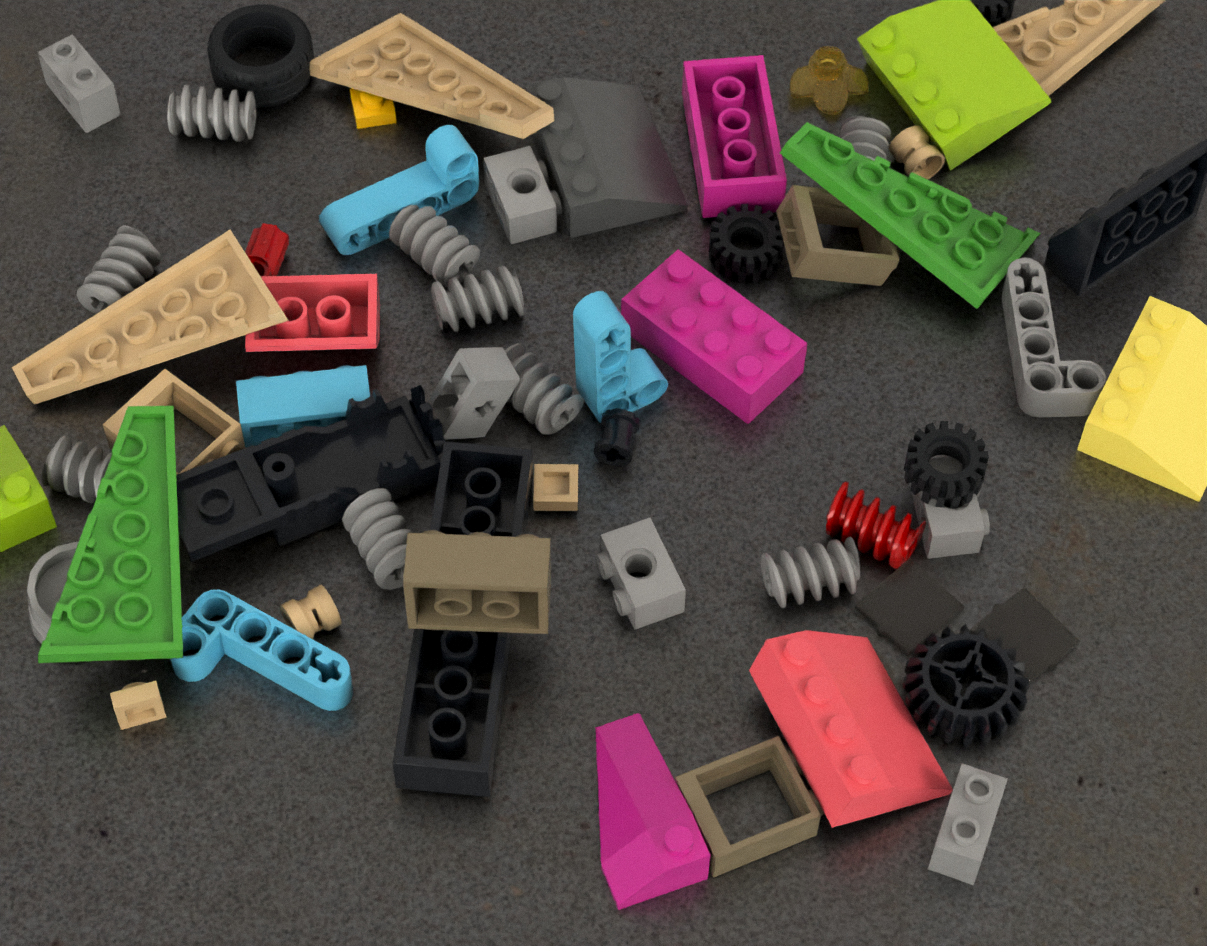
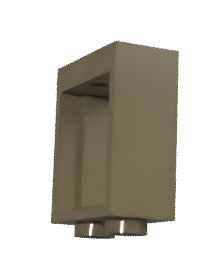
M792 185L776 210L792 277L882 286L900 261L899 249L893 242L824 188ZM817 223L858 228L864 252L823 248Z
M779 736L675 777V782L695 818L710 853L709 870L713 878L817 836L823 810L812 789H806L800 777L802 770L791 749L786 751ZM770 770L795 819L730 845L706 796Z

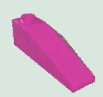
M637 713L596 727L601 869L617 909L620 910L708 879L710 853L685 798L640 714Z

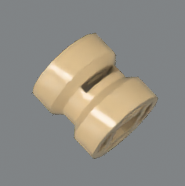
M911 126L901 131L889 146V152L898 163L904 164V172L907 176L913 172L923 178L930 179L939 172L945 162V157L936 146L929 144L930 137L921 126Z
M322 585L309 590L307 597L299 601L291 599L280 605V611L286 625L311 639L314 638L315 633L321 630L331 631L342 624L335 603Z

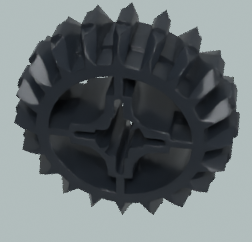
M966 624L960 628L959 634H955L948 626L942 630L941 637L930 633L926 637L925 644H918L913 649L912 658L906 662L904 670L906 676L903 679L902 688L904 689L903 692L907 693L905 700L907 708L916 709L914 714L916 723L929 721L927 728L929 736L939 730L945 732L944 740L946 744L951 742L954 736L961 737L965 748L971 744L974 736L983 745L990 741L992 734L1001 739L1006 734L1008 726L1014 727L1019 721L1021 711L1025 710L1028 701L1025 694H1027L1029 689V679L1024 677L1026 671L1025 662L1015 661L1017 656L1015 647L1002 649V635L992 641L987 639L985 627L979 630L977 635L970 634ZM970 675V687H967L965 695L961 696L962 684H964L966 676ZM939 695L945 697L949 704L945 702ZM972 708H982L979 710H969Z

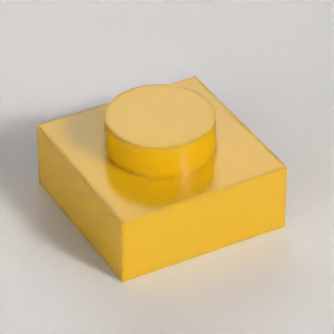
M350 89L357 129L396 123L393 100L357 89Z

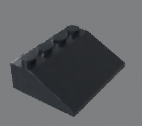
M1207 138L1170 159L1157 169H1148L1136 183L1127 189L1124 187L1118 189L1099 208L1092 207L1080 217L1079 221L1069 228L1062 227L1058 229L1048 241L1049 248L1044 265L1076 295L1080 296L1197 215L1207 186Z

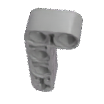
M1031 258L1016 259L1008 267L1001 299L1019 407L1025 414L1039 418L1090 415L1105 385V372L1098 364L1092 361H1060L1045 270L1038 261Z

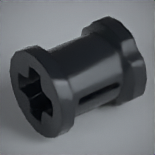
M615 408L606 410L601 419V424L604 426L602 438L595 444L594 455L598 460L608 465H627L632 461L633 450L630 446L633 434L639 431L640 419L633 412L625 409Z

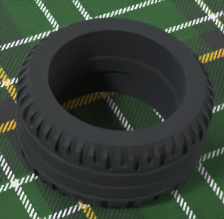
M266 4L245 6L221 18L209 35L207 52L211 75L217 88H221L223 95L228 99L233 89L238 91L240 102H244L248 91H253L257 108L278 106L300 95L312 79L309 68L310 61L314 59L310 31L304 21L288 9ZM256 46H276L289 52L280 61L267 66L252 67L234 61L235 57L240 53Z

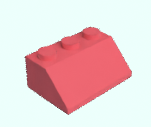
M377 274L261 276L289 321L246 334V352L377 349L380 339V297Z

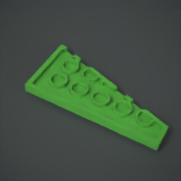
M128 406L111 452L112 456L104 478L102 477L97 490V498L92 512L88 515L69 567L67 581L59 603H56L52 614V622L45 641L43 640L40 647L38 663L183 658L174 406Z

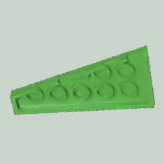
M808 122L785 143L780 152L782 156L976 309L980 307L1006 276L1011 262L1021 258L1041 234L1029 227L1024 232L1006 224L1008 217L995 211L989 216L972 208L968 198L913 172L907 177L889 168L891 162L876 156L873 161L854 152L852 143Z

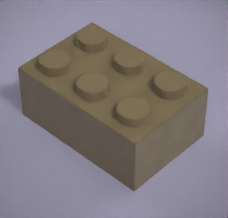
M428 530L422 533H408L403 577L408 629L548 634L551 595L550 538H539L531 534H521L516 537L491 536L483 532H475L469 535L444 534L435 530Z

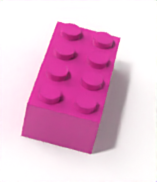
M763 55L683 61L682 98L702 218L717 217L721 212L727 216V208L732 206L739 212L741 204H748V211H754L755 205L762 207V213H766L768 210L776 212L785 198L787 178L783 157L780 154V141Z
M679 249L621 299V314L630 326L633 339L747 424L756 418L804 372L807 342Z

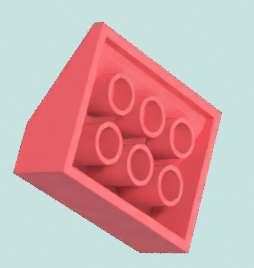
M804 630L765 641L749 672L832 828L951 794L953 789L868 637Z

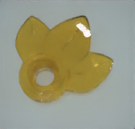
M823 46L817 49L810 57L809 64L795 70L790 81V94L793 98L813 97L815 106L821 112L828 115H836L844 110L849 94L862 95L868 93L869 89L866 74L861 69L849 65L844 53L834 46Z

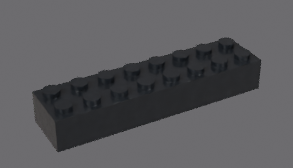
M444 441L430 530L454 535H469L475 532H483L491 536L516 537L526 534L533 484V449ZM414 629L393 758L396 788L490 797L512 633Z

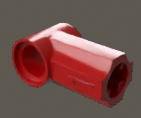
M263 223L261 227L253 230L245 253L260 276L278 275L289 246V236L287 233L282 232L277 225Z

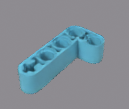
M444 125L429 135L425 145L426 161L334 201L322 210L319 215V223L340 254H355L388 239L389 230L395 217L403 208L409 205H417L419 209L431 206L436 211V216L468 202L476 195L479 189L478 157L457 127L454 125Z
M596 291L581 299L573 311L576 389L584 398L585 403L598 422L601 423L602 415L606 410L620 408L634 412L659 399L667 390L668 381L645 349L636 348L631 350L630 326L608 294L603 291Z
M214 589L204 592L182 617L183 653L188 650H199L192 656L170 658L175 674L182 680L196 682L204 679L211 673L225 654L322 709L337 711L348 705L353 697L350 666L343 656L226 591ZM217 615L225 616L222 620L219 621H209L212 617H215ZM254 636L264 637L257 642H247L249 638ZM291 657L302 658L294 664L284 663V661Z

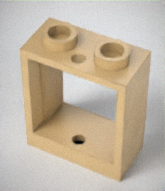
M166 369L162 370L103 423L107 442L112 450L128 406H174V410L177 409L216 438L180 473L245 448L241 424Z

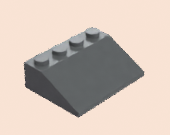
M559 77L524 85L525 91L553 107L554 122L532 134L540 159L545 163L552 191L556 190L562 207L561 215L570 238L687 211L688 205L639 86L571 77Z

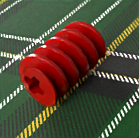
M843 482L832 500L826 517L827 535L834 537L842 531L843 543H845L848 537H852L854 541L858 539L857 549L860 552L866 553L874 546L873 557L876 560H884L890 554L889 565L894 569L902 566L911 557L921 540L926 521L924 520L914 530L911 528V513L908 512L898 522L895 520L897 506L892 504L882 514L879 512L881 498L876 497L866 506L863 504L865 490L860 489L850 498L847 496L849 482Z

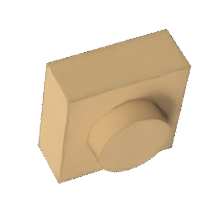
M534 464V511H578V464Z
M156 681L131 683L123 687L122 690L110 693L121 730L167 718Z

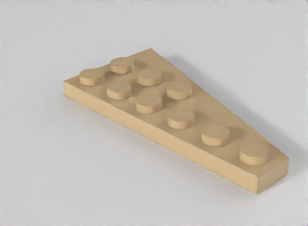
M402 13L310 61V76L521 139L536 133L538 130L554 122L553 107Z

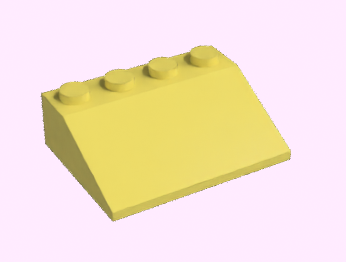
M1150 296L1085 423L1077 450L1200 502L1207 487V325L1192 313Z

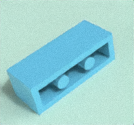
M345 365L330 370L298 371L293 374L271 377L255 376L250 379L236 381L239 419L245 448L251 445L262 444V441L272 437L282 436V433L292 429H300L303 425L326 427L344 420L349 399L353 398L355 401H363L370 397L366 365L355 367Z

